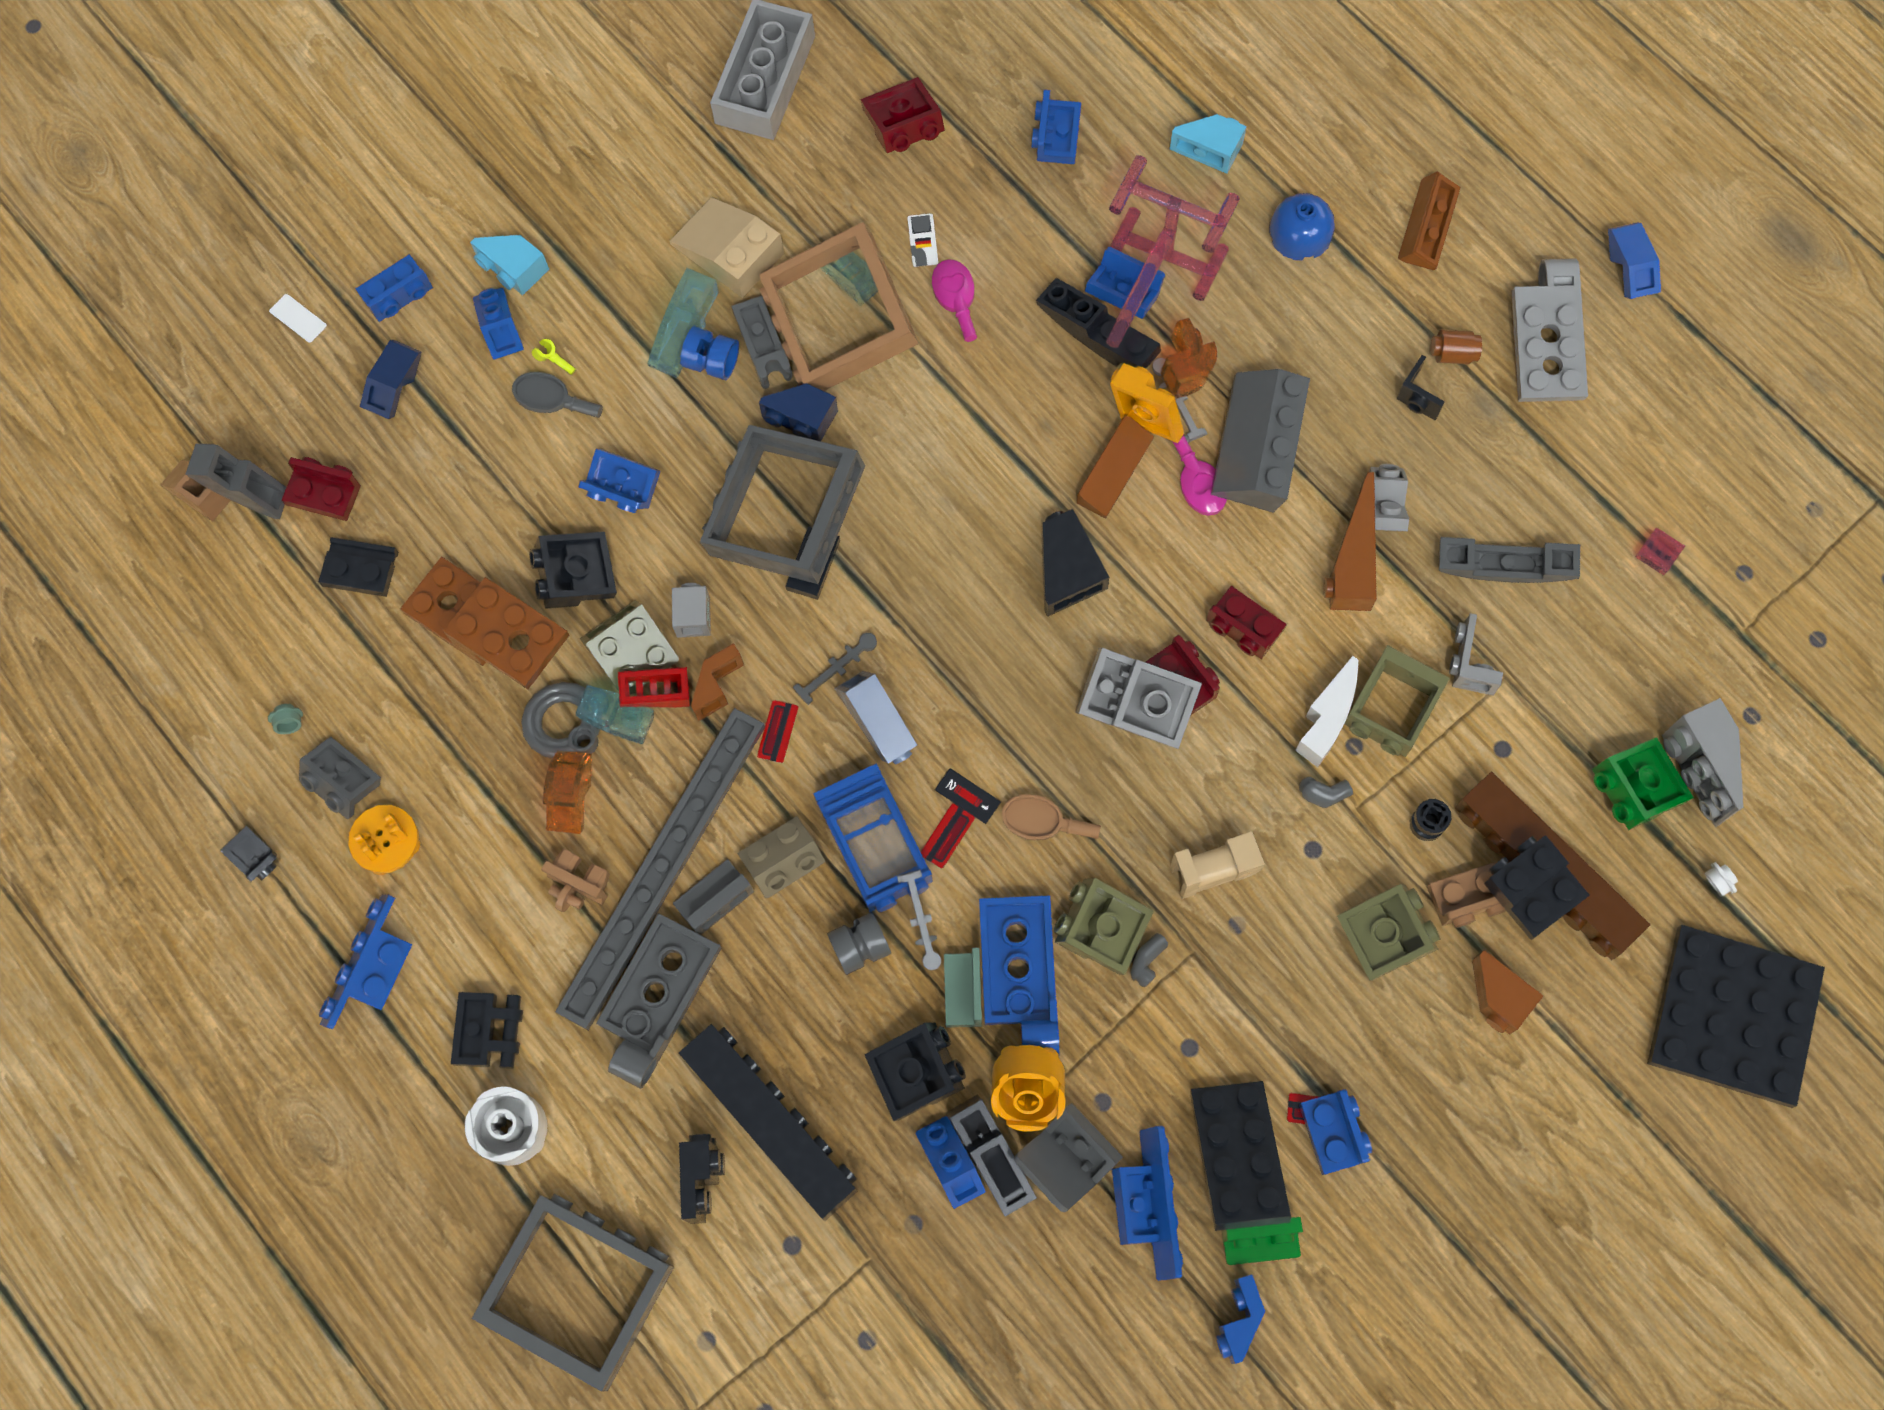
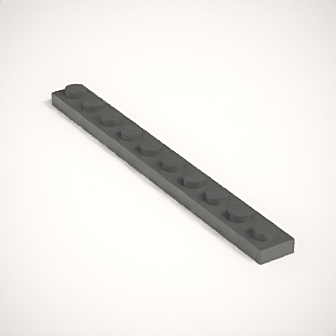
M735 708L733 709L555 1012L589 1031L764 731V723Z

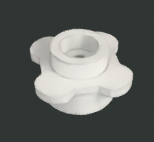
M1716 862L1712 863V868L1704 874L1713 888L1721 897L1729 892L1732 894L1736 893L1737 889L1734 884L1738 880L1726 864L1720 867Z

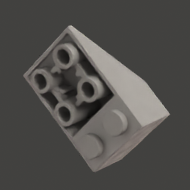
M1719 698L1683 715L1662 735L1666 752L1670 757L1676 759L1682 770L1683 781L1690 789L1694 790L1700 800L1699 806L1703 815L1708 820H1711L1715 827L1721 825L1743 808L1739 728L1723 701Z

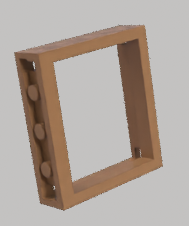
M864 222L759 274L764 286L760 288L761 295L768 306L772 305L775 314L771 315V319L776 330L779 333L783 332L786 341L782 342V347L789 360H794L797 369L793 370V374L799 386L807 383L825 391L919 344L876 241ZM860 248L895 330L811 371L778 289Z

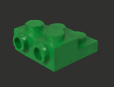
M1657 737L1608 757L1592 769L1595 774L1594 784L1596 788L1601 792H1606L1613 804L1612 813L1614 818L1618 822L1624 823L1628 831L1694 798Z

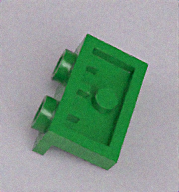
M1292 1217L1290 1223L1221 1230L1227 1265L1291 1259L1301 1256L1298 1234L1303 1232L1301 1217Z

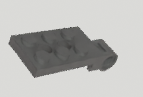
M658 913L596 1023L598 1026L624 1039L610 1061L609 1073L639 1089L645 1086L721 951L722 947L719 944ZM670 953H679L682 956V964L675 971H668L663 967V960ZM653 984H660L665 990L664 997L656 1003L648 1002L645 996L646 990Z

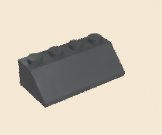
M1281 369L1237 372L1234 375L1211 495L1272 513L1288 499L1310 378Z

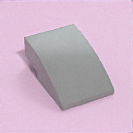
M1098 648L1075 713L1179 749L1202 683L1105 648Z

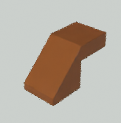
M734 643L705 659L691 703V708L698 721L728 705L726 697L717 681L744 666L741 654Z

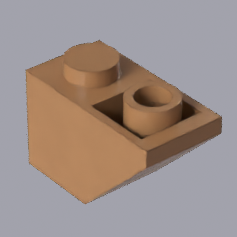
M181 460L161 483V486L213 522L231 500L185 475L189 462Z

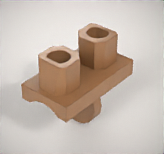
M562 849L553 863L546 861L541 869L547 873L548 878L564 885L563 889L552 885L549 890V894L557 898L555 908L565 912L571 905L580 910L584 900L575 896L576 893L603 905L607 898L604 889L610 874L605 869L591 864L583 879L573 875L582 859L566 849Z

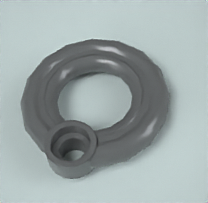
M569 682L547 685L535 693L526 704L521 719L523 737L531 749L542 756L555 759H564L576 755L587 756L595 752L598 747L597 736L602 723L601 707L593 693L583 686ZM570 702L576 705L581 712L582 720L580 726L575 727L567 738L556 739L548 736L542 728L544 713L555 703ZM583 740H590L586 747H580Z

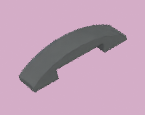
M1440 537L1439 571L1464 578L1511 583H1544L1575 580L1580 577L1581 544L1545 543L1544 547L1540 548L1475 544V539Z

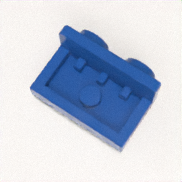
M1044 90L1043 101H1036L1035 120L1040 121V128H1033L1032 148H1037V161L1075 164L1081 102L1050 100V90Z
M1108 247L1104 252L1101 265L1088 280L1085 292L1143 319L1159 296L1165 273L1112 247Z
M596 449L587 479L580 480L578 487L587 490L586 496L592 499L606 502L608 498L617 501L618 508L636 513L637 509L649 508L660 470L603 449Z

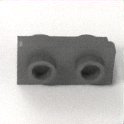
M332 737L326 739L299 761V781L302 786L309 792H315L325 801L331 811L339 812L346 819L354 815L355 804L380 786L381 777Z

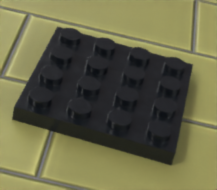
M1680 925L1676 931L1647 1064L1786 1107H1797L1825 967Z

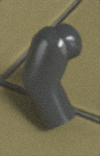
M1307 777L1299 784V790L1303 798L1322 808H1328L1353 795V789L1347 780L1329 787L1316 781L1313 777Z
M1156 933L1136 953L1130 975L1132 980H1136L1142 987H1147L1156 977L1155 972L1149 968V965L1168 947V942L1164 936Z

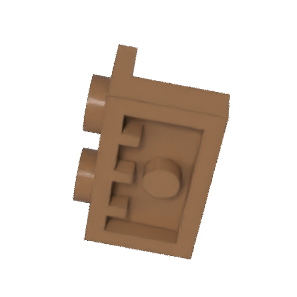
M1496 862L1428 884L1427 889L1442 926L1453 923L1455 928L1476 921L1475 915L1487 912L1488 917H1492L1506 912L1505 908L1484 884L1492 876L1488 870Z

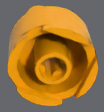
M1011 1045L1002 1049L992 1070L991 1106L997 1117L999 1114L1006 1120L1007 1126L1019 1131H1038L1048 1127V1122L1057 1117L1058 1120L1062 1116L1065 1109V1069L1057 1051L1053 1048H1043L1035 1045Z

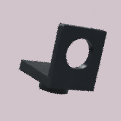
M1421 355L1402 384L1397 400L1406 404L1414 413L1424 414L1436 420L1445 401L1413 384L1426 359V356Z

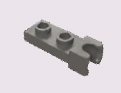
M759 296L731 306L761 387L763 389L769 388L768 375L773 371H779L786 381H790L793 377L792 370L763 297Z

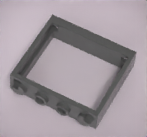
M749 425L743 440L738 442L737 454L733 464L729 465L726 470L725 483L720 494H717L714 499L713 511L709 521L702 527L704 533L700 543L712 557L818 584L865 469V464L860 454L854 449ZM764 451L837 468L799 561L726 542Z
M555 1193L551 1199L540 1195L471 1319L601 1392L608 1391L674 1267L666 1263L669 1256L660 1250L649 1246L648 1250L644 1251L635 1246L634 1243L637 1238L617 1228L613 1234L602 1228L605 1221L596 1215L585 1211L583 1216H580L571 1211L572 1202ZM547 1213L654 1270L601 1369L494 1309Z

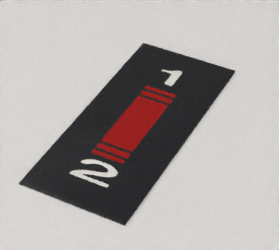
M951 768L935 788L936 792L985 824L1001 804V801Z

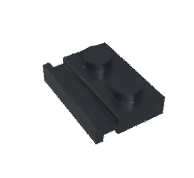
M331 537L330 549L326 552L318 581L321 586L387 597L395 568V558L398 557L399 553L395 547Z

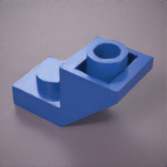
M1637 222L1608 229L1610 261L1623 265L1624 297L1633 299L1660 293V261L1642 223Z
M1252 1274L1234 1280L1236 1288L1231 1289L1238 1311L1244 1310L1246 1318L1219 1326L1221 1335L1216 1336L1217 1345L1223 1359L1229 1357L1231 1364L1243 1362L1265 1314V1309Z

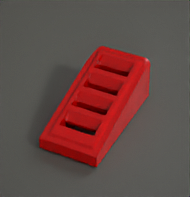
M687 667L618 672L620 707H690ZM629 681H636L637 696L630 697ZM643 682H650V695L644 696ZM657 682L664 683V694L657 695ZM670 682H677L678 693L671 694Z

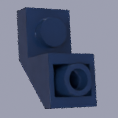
M393 339L390 340L366 378L360 407L387 419L395 417L402 387L414 382L422 352Z

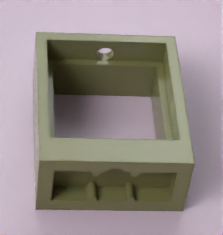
M1387 645L1344 725L1350 727L1349 730L1354 735L1363 739L1371 738L1380 743L1381 748L1389 754L1406 757L1415 744L1450 678ZM1382 672L1429 695L1406 738L1360 714Z

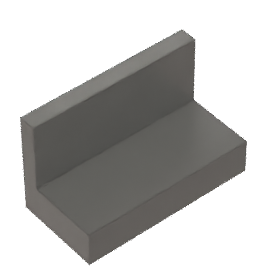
M727 859L673 902V905L694 931L702 935L754 893V890L743 874H740Z

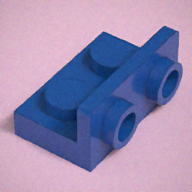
M409 254L355 289L378 322L385 318L394 316L402 307L413 300L421 299L433 287L423 269L419 268Z
M1346 1089L1299 1103L1322 1175L1370 1161L1368 1154L1372 1153L1371 1143L1367 1133L1360 1131L1356 1120L1357 1117H1360L1359 1107L1353 1095L1348 1096Z

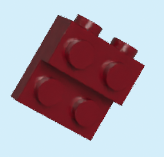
M919 77L860 99L863 111L874 126L875 135L886 153L892 151L903 152L909 148L910 144L923 139L928 141L934 140L938 137L939 133L945 131L941 110Z

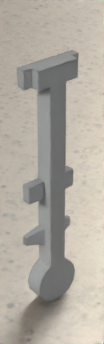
M1157 358L1153 362V372L1161 376L1164 381L1159 388H1168L1169 392L1175 397L1178 410L1190 432L1185 436L1187 442L1207 435L1208 433L1205 428L1197 429L1183 402L1188 397L1185 393L1179 394L1175 386L1179 380L1178 378H1171L1168 360Z

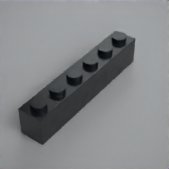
M710 1024L679 1052V1055L815 1212L826 1221L858 1192L852 1185L857 1178L844 1163L837 1167L828 1156L833 1151L819 1135L814 1139L809 1136L804 1130L809 1123L795 1107L788 1112L780 1101L785 1096L771 1080L766 1085L760 1080L756 1074L761 1068L748 1054L742 1058L733 1049L738 1042L726 1028L723 1027L718 1031Z

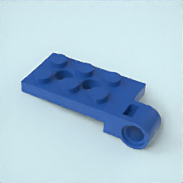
M1050 896L979 899L985 1025L1021 1024L1022 1045L1053 1048L1059 1055ZM1018 924L1025 928L1027 936L1022 942L1014 943L1007 938L1006 931L1011 925ZM1018 959L1026 962L1029 968L1026 976L1014 978L1009 974L1008 965L1013 960Z

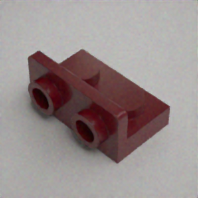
M290 457L288 464L293 472L282 497L283 503L294 508L347 521L361 487L353 476V472L340 465H334L333 468L323 466L319 461L309 457H303L302 460Z
M1230 586L1219 602L1209 609L1206 619L1214 632L1223 637L1229 636L1237 642V646L1249 656L1256 655L1261 660L1287 626L1282 620L1233 586Z
M1178 634L1173 638L1171 645L1145 661V663L1202 683L1191 713L1192 715L1217 698L1220 690V681L1210 667L1205 668L1199 661V653L1195 646L1189 640L1184 641Z

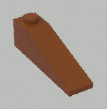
M1367 472L1330 578H1325L1324 597L1330 598V610L1371 611L1377 600L1374 472Z

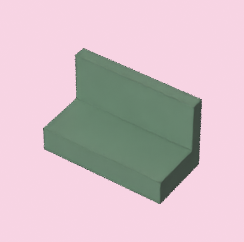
M972 948V953L944 954L946 1028L982 1027L979 948Z

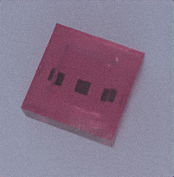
M1655 528L1635 557L1657 572L1665 575L1685 548V545L1660 529Z

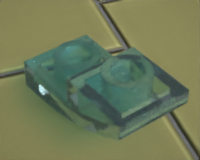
M587 685L576 710V716L607 733L632 742L644 744L654 719V710L646 707H620L619 693Z

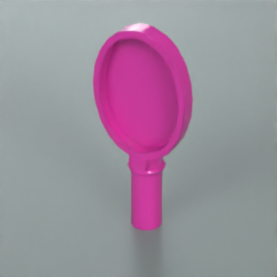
M944 260L933 271V293L943 308L956 312L955 316L958 318L964 340L966 342L974 341L977 335L970 317V310H968L974 299L973 278L969 270L962 263L956 260Z
M1183 434L1178 443L1173 442L1181 457V461L1185 464L1180 478L1182 494L1189 506L1198 513L1206 516L1216 515L1224 509L1227 499L1211 495L1216 469L1207 462L1197 461L1195 452L1192 451Z

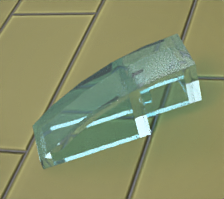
M686 268L660 324L647 364L649 367L678 378L683 368L680 363V356L684 340L693 326L701 329L705 328V317L719 293L716 279Z

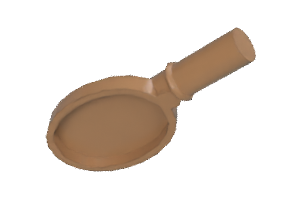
M1018 795L1007 801L1002 809V819L1006 828L1018 837L1027 840H1046L1055 836L1059 831L1095 839L1099 837L1101 825L1077 821L1072 818H1063L1060 809L1052 801L1038 795Z

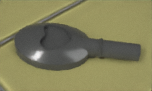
M525 373L519 376L512 385L515 400L519 405L533 412L553 413L566 408L571 412L576 411L600 418L603 411L602 405L578 399L576 396L571 397L565 384L560 379L547 373Z

